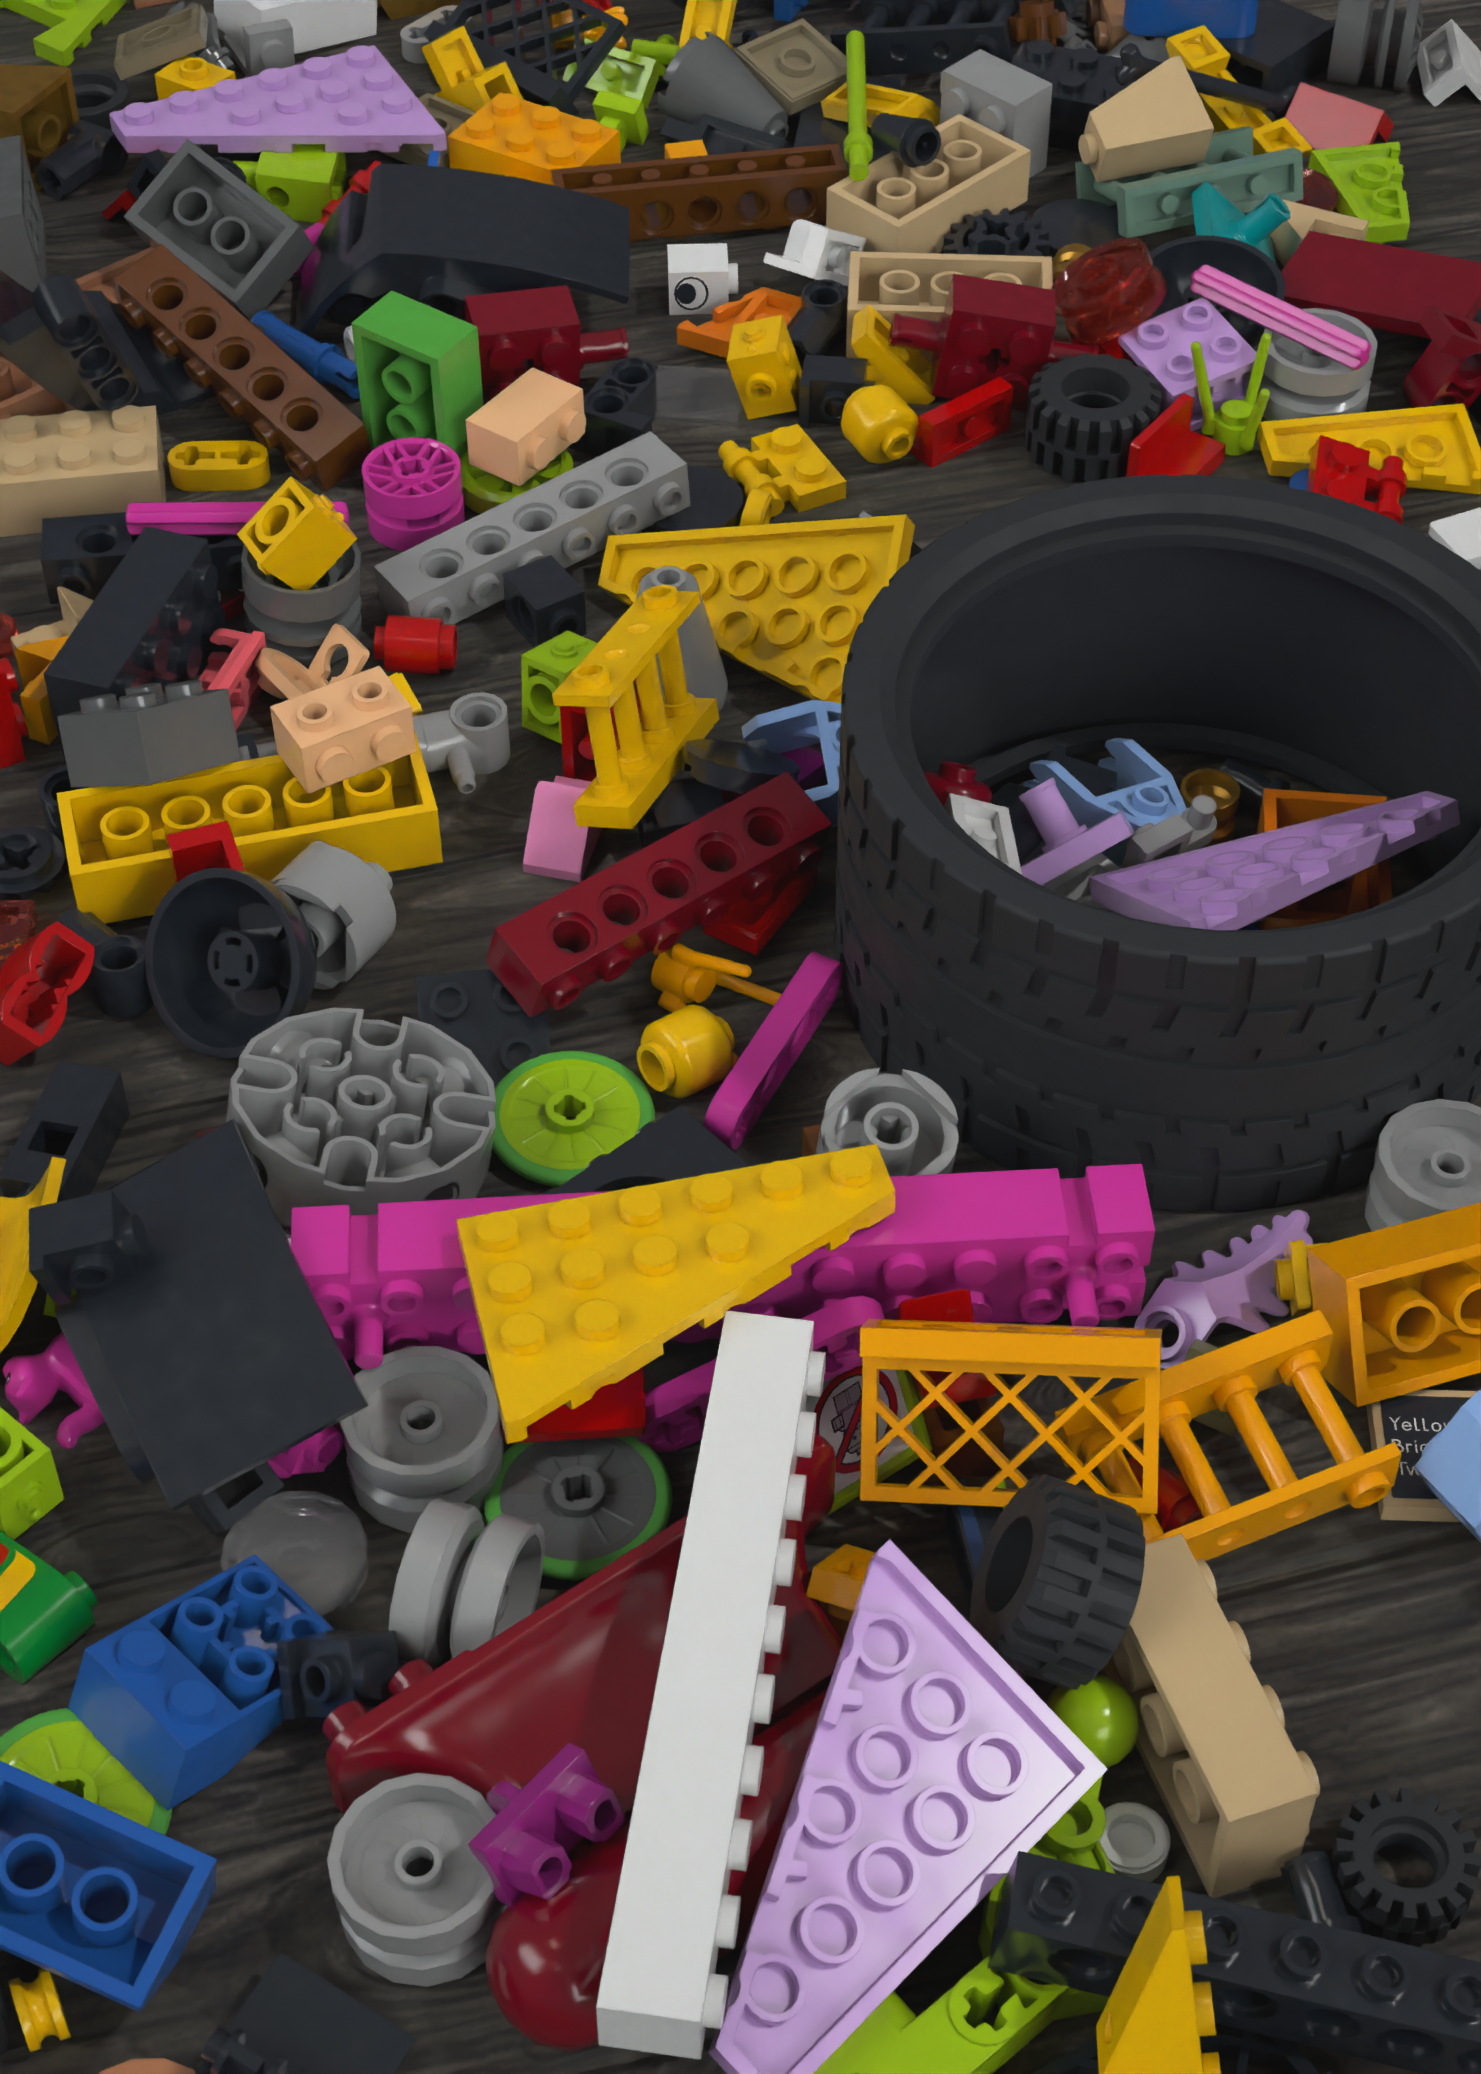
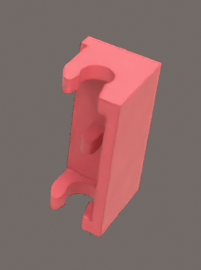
M218 629L211 635L210 642L217 645H227L233 650L230 654L227 652H211L207 659L208 665L198 680H201L203 690L228 689L236 731L262 690L257 683L261 675L258 673L255 661L261 650L267 648L265 633L254 630L250 634L230 629Z

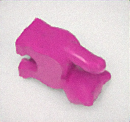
M63 1332L51 1341L45 1352L35 1355H16L11 1357L4 1365L3 1374L6 1379V1398L18 1410L19 1423L21 1425L31 1422L36 1415L52 1402L58 1390L66 1392L80 1407L79 1410L68 1415L58 1427L55 1440L61 1448H73L83 1434L91 1432L105 1422Z

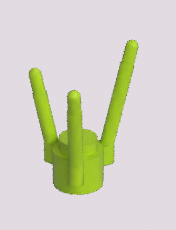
M1263 333L1261 336L1244 401L1237 399L1226 401L1216 413H1214L1201 344L1195 341L1190 346L1203 414L1201 432L1206 435H1212L1213 440L1226 444L1225 455H1243L1254 449L1255 435L1270 397V391L1266 388L1262 389L1258 395L1272 336L1269 333Z

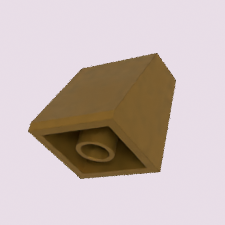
M0 64V138L21 135L36 192H38L42 186L36 182L34 167L40 164L42 159L64 145L70 128L75 122L80 121L71 69L64 66Z

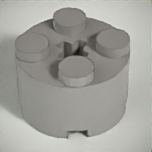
M322 841L312 842L270 881L282 889L295 902L311 929L317 953V972L314 989H332L339 982H347L391 938L395 930L396 910L390 894L393 883L389 873L381 865L374 862L365 863L362 859L344 849L330 846Z
M872 1068L859 1071L847 1077L831 1092L822 1116L815 1155L877 1144L890 1177L951 1174L959 1142L958 1117L952 1100L934 1081L918 1072L905 1069L902 1070V1075L879 1074L880 1068Z

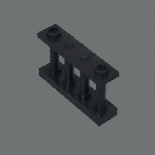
M860 0L864 18L862 28L832 30L830 34L831 42L846 56L847 34L854 30L860 31L864 35L866 75L942 72L979 49L1011 63L1012 53L1007 30L1009 17L1020 13L1019 3L1027 0Z

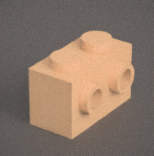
M533 367L466 419L469 464L521 486L538 471L544 469L550 461L572 443L577 442L585 433L586 416L584 414L583 389Z
M380 666L270 706L276 751L307 794L416 752L412 706Z

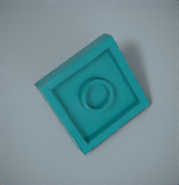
M1207 181L1191 193L1196 236H1221L1242 241L1265 253L1276 264L1273 240L1269 234L1291 218L1289 208L1278 195L1269 193L1266 199L1245 215Z

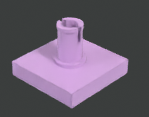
M1053 777L1018 796L1020 801H1023L1046 843V846L1041 848L1043 854L1021 865L1022 875L1043 885L1133 835L1134 829L1123 809L1087 828L1085 824L1079 827L1055 785L1056 781Z

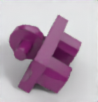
M568 1743L522 1790L512 1783L500 1781L487 1793V1801L496 1813V1816L468 1843V1846L490 1875L493 1883V1892L498 1901L511 1907L526 1893L550 1900L569 1880L572 1864L567 1853L583 1837L593 1842H606L624 1823L625 1814L612 1789L599 1780L585 1750Z

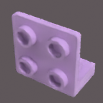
M1199 298L1122 330L1118 336L1120 346L1139 367H1143L1150 372L1149 377L1155 378L1158 382L1159 390L1161 391L1160 415L1183 393L1194 398L1190 430L1192 431L1202 428L1203 420L1190 348L1192 342L1197 341L1201 344L1214 413L1226 401L1234 399L1244 401L1256 356L1254 349L1206 298Z

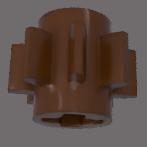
M1027 0L1020 2V13L1009 17L1010 40L1017 39V42H1023V40H1045L1052 43L1053 46H1057L1056 38L1067 34L1066 11L1054 9V0Z

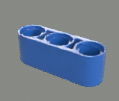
M1125 0L1123 26L1125 30L1135 35L1172 37L1204 25L1215 38H1245L1255 32L1259 0Z

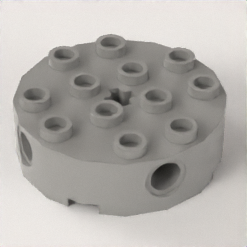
M329 1008L287 1017L251 1038L241 1053L238 1068L230 1080L226 1122L231 1119L235 1120L260 1170L258 1175L281 1226L291 1229L292 1208L349 1205L351 1216L378 1214V1203L476 1198L488 1174L496 1129L494 1113L496 1096L494 1081L472 1051L431 1024L405 1016L402 1018L401 1026L384 1020L363 1019L364 1009Z

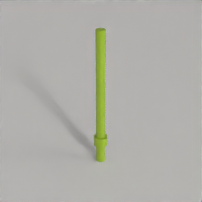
M854 30L846 36L848 135L844 140V158L849 164L850 177L855 181H863L869 174L868 163L873 157V142L867 134L864 35L860 31Z

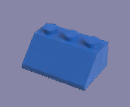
M0 1761V1949L140 2013L180 1960L216 1889L217 1859Z

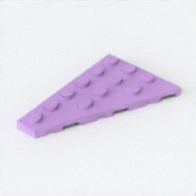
M375 45L355 46L345 53L325 58L312 57L305 60L302 64L282 69L269 68L260 72L259 75L239 80H222L216 83L215 86L193 92L179 91L172 94L169 98L150 103H132L122 110L109 113L111 129L127 153H149L158 149L168 153H176L187 139L193 144H217L219 153H258L261 151L292 153L293 147L297 144H325L326 152H367L372 150L399 152L403 144H432L436 151L447 150L445 131Z
M1425 791L1089 877L1092 901L1115 911L1116 914L1144 921L1179 927L1238 930L1248 924L1263 921L1267 918V915L1330 885L1349 880L1356 873L1406 849L1437 838L1438 834L1460 824L1458 800Z
M890 1539L870 1560L727 1994L722 2028L716 2029L708 2052L727 2074H813L1008 1873L1018 1851L1028 1852L1107 1770L1096 1756Z

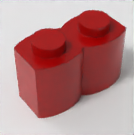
M58 921L14 949L1 968L0 1062L6 1066L13 1064L43 1046L56 1035L66 1015L67 996L78 990L91 972L95 955L94 945Z

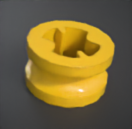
M44 1968L38 1969V1977L30 1983L22 1982L19 1977L9 1980L15 2008L30 2052L41 2049V2042L47 2036L55 2035L61 2041L71 2037L52 1973Z

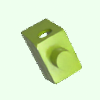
M297 144L293 147L292 153L261 151L259 161H233L244 172L246 184L257 191L258 194L294 221L317 223L323 217L322 209L332 199L338 201L342 196L347 179L345 152H326L325 144Z

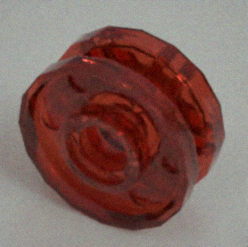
M1120 238L1103 243L1081 255L1069 264L1055 279L1051 290H1055L1056 312L1065 318L1066 329L1073 340L1079 344L1089 345L1113 340L1136 328L1148 319L1161 305L1167 292L1166 280L1161 271L1152 265L1151 253L1146 243L1137 238Z

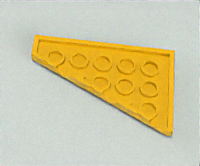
M904 514L610 535L606 543L598 585L611 597L631 606L636 601L641 580L648 573L664 566H674L687 571L697 580L720 653L811 700L841 703L844 667L847 663V655L858 625L863 622L866 610L879 591L885 586L888 587L889 579L909 561L915 525Z
M872 1144L847 1148L839 1151L456 1219L461 1252L507 1444L523 1441L528 1438L527 1426L563 1404H566L573 1410L590 1400L594 1393L602 1386L616 1384L664 1354L663 1343L692 1325L698 1323L705 1329L723 1318L726 1311L738 1304H746L792 1275L791 1265L818 1248L824 1246L831 1252L847 1242L855 1231L862 1228H870L894 1213L896 1191L878 1145Z

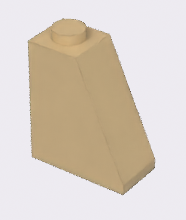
M1181 56L1169 58L1089 112L1084 134L1079 138V152L1083 163L1089 164L1097 183L1204 162L1214 126Z

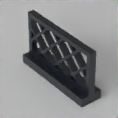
M462 0L444 25L433 20L423 35L429 42H432L453 29L463 26L470 17L482 13L483 26L469 30L467 33L484 69L506 61L524 100L541 106L555 107L560 112L577 116L579 111L573 102L627 28L621 20L582 0H552L551 2L550 0H541L540 6L521 12L520 0ZM511 3L512 15L492 22L491 9ZM569 9L572 10L573 22L553 28L552 15ZM542 19L544 32L524 38L523 25ZM599 26L607 28L598 41L585 45V31ZM513 29L514 42L496 48L494 46V35ZM574 35L575 49L555 55L554 42ZM545 45L546 59L529 65L526 64L525 52ZM577 62V70L567 84L558 81L557 69Z

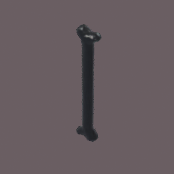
M1126 44L1120 50L1119 55L1122 64L1115 75L1116 81L1119 85L1125 86L1132 79L1143 77L1163 62L1145 58L1141 55L1136 44ZM1187 69L1198 93L1271 112L1275 120L1285 117L1298 89L1297 86L1291 84L1281 92L1273 93Z

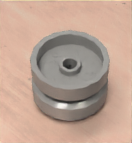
M1320 308L1302 309L1370 342L1372 346L1369 353L1370 358L1359 370H1352L1265 328L1264 333H1269L1272 337L1258 395L1264 388L1270 391V397L1263 414L1264 418L1268 421L1366 412L1371 384L1370 378L1373 373L1378 344L1369 327L1357 318L1339 311Z
M1436 1099L1413 1103L1391 1116L1379 1135L1374 1157V1169L1370 1174L1366 1191L1365 1218L1371 1231L1481 1202V1107L1469 1102Z
M410 1346L383 1355V1362L379 1367L375 1369H362L357 1373L355 1379L369 1406L341 1420L340 1426L343 1444L347 1452L346 1462L349 1481L359 1505L379 1523L408 1533L413 1532L419 1517L429 1502L438 1497L473 1505L481 1512L484 1509V1499L490 1492L503 1467L504 1454L503 1433L500 1429L501 1416L493 1382L488 1372L466 1354L440 1346Z
M442 1497L429 1502L419 1517L406 1545L396 1577L390 1607L388 1630H396L398 1660L411 1662L416 1659H425L434 1669L450 1654L453 1659L465 1650L473 1651L532 1614L537 1603L545 1555L544 1529L539 1522L502 1513L484 1528L481 1513L473 1505Z
M414 1773L385 1780L354 1800L334 1829L327 1863L332 1891L340 1912L346 1939L366 1967L394 1983L428 1987L464 1977L486 1961L485 1954L495 1922L508 1908V1905L498 1901L490 1875L468 1846V1843L496 1816V1813L480 1792L453 1777Z

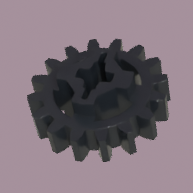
M1003 208L999 214L992 215L990 210L983 209L982 214L976 217L967 214L964 215V225L960 223L951 224V234H944L943 237L944 254L1050 257L1048 229H1042V223L1039 218L1027 221V212L1025 211L1017 215H1009V209Z

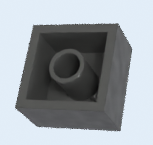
M193 680L165 686L166 693H163L161 683H150L126 688V696L119 697V701L116 699V694L99 695L79 700L80 711L57 716L71 788L152 785L241 760L228 689L203 690L201 680Z

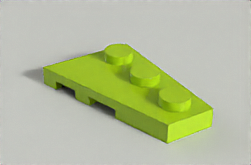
M1400 142L1312 150L1308 167L1339 213L1369 221L1366 241L1384 244L1386 242L1407 239L1410 218L1406 191L1402 188L1404 172L1403 165L1399 164Z

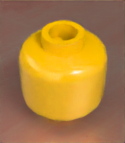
M881 384L862 387L855 391L844 405L840 422L842 433L868 462L875 464L892 462L905 456L913 445L919 427L916 413L893 388Z
M694 1004L688 1005L645 1027L641 1036L640 1046L637 1050V1062L640 1072L654 1090L663 1091L665 1094L675 1098H686L727 1077L733 1064L734 1035L730 1026L723 1018L715 1016L705 1007Z

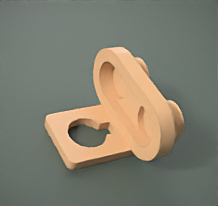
M334 624L308 669L294 658L278 650L263 648L255 661L258 673L261 675L257 683L269 694L280 699L289 700L360 673L369 658L370 652L344 626ZM345 646L349 656L347 667L341 675L332 677L330 682H328L327 678L331 673L330 663L332 655L337 648Z

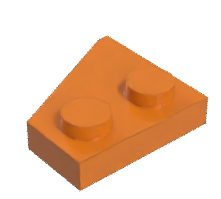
M761 287L745 294L738 301L727 302L713 308V320L699 326H695L689 320L680 323L677 326V344L727 358L733 324L783 315L786 326H788L801 308L802 299L795 295Z

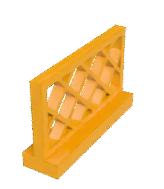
M868 1319L860 1327V1357H863L860 1501L1006 1507L1019 1489L996 1487L1009 1476L1019 1488H1023L1028 1480L1017 1467L1047 1441L1076 1471L1066 1482L1077 1485L1083 1479L1095 1493L1129 1505L1136 1510V1513L1157 1514L1162 1329ZM879 1369L908 1370L929 1392L901 1420L879 1398ZM925 1371L951 1373L937 1385ZM964 1372L983 1373L1003 1394L974 1423L944 1392ZM999 1374H1021L1024 1376L1010 1387ZM1038 1375L1057 1376L1077 1397L1048 1426L1018 1395ZM1072 1376L1099 1378L1084 1390ZM1112 1378L1145 1379L1144 1409L1123 1428L1092 1398ZM935 1399L965 1430L937 1458L907 1428V1425ZM1009 1402L1039 1432L1010 1461L980 1430ZM1083 1405L1114 1436L1084 1464L1054 1433ZM878 1414L891 1427L879 1440ZM1144 1422V1444L1142 1450L1129 1435ZM897 1435L927 1465L909 1484L877 1483L878 1453ZM970 1438H973L1001 1468L982 1487H963L943 1466ZM1122 1444L1143 1466L1142 1494L1111 1493L1091 1471L1115 1448ZM935 1473L946 1486L921 1484Z

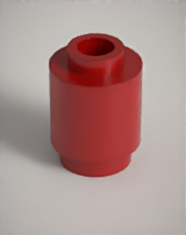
M388 615L386 626H376L374 637L375 660H384L386 672L440 675L441 669L455 670L458 646L457 625L444 624L443 618Z

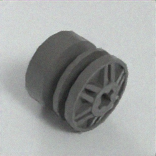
M1339 0L1327 82L1357 85L1364 65L1374 66L1373 80L1375 88H1382L1385 67L1396 68L1393 90L1405 91L1406 82L1414 66H1416L1424 22L1421 0H1408L1406 11L1395 10L1397 0H1386L1383 9L1374 8V0Z
M356 542L343 553L334 566L309 591L294 590L276 576L264 574L257 567L256 564L258 562L245 545L243 546L241 569L242 589L245 593L243 604L245 633L252 634L254 630L264 632L267 648L278 650L294 658L307 669L334 624L344 626L360 641L362 627L360 614L361 552ZM340 646L335 650L330 665L348 656L345 646Z

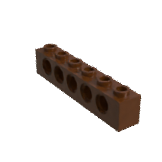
M839 143L551 169V182L553 186L581 192L628 207L630 243L638 242L641 239L663 237L681 239L688 235L705 233L724 235L737 230L759 228L776 230L783 226H791L798 219L825 225L827 188L847 177V167ZM801 188L800 190H798V191H796V192L789 193L790 191H792V190H794V189ZM753 193V194H751L750 196L741 197V196H743L744 194ZM706 197L701 201H694L697 198ZM650 202H658L651 206H645Z
M160 244L114 279L121 298L118 308L125 320L136 330L143 327L150 334L157 349L166 358L171 359L175 356L183 364L190 379L199 388L205 389L208 386L216 393L221 406L232 418L237 420L242 417L248 422L253 434L266 449L272 450L275 447L285 456L289 468L302 481L310 479L321 490L326 492L364 462L367 455L371 452L365 424L163 244Z

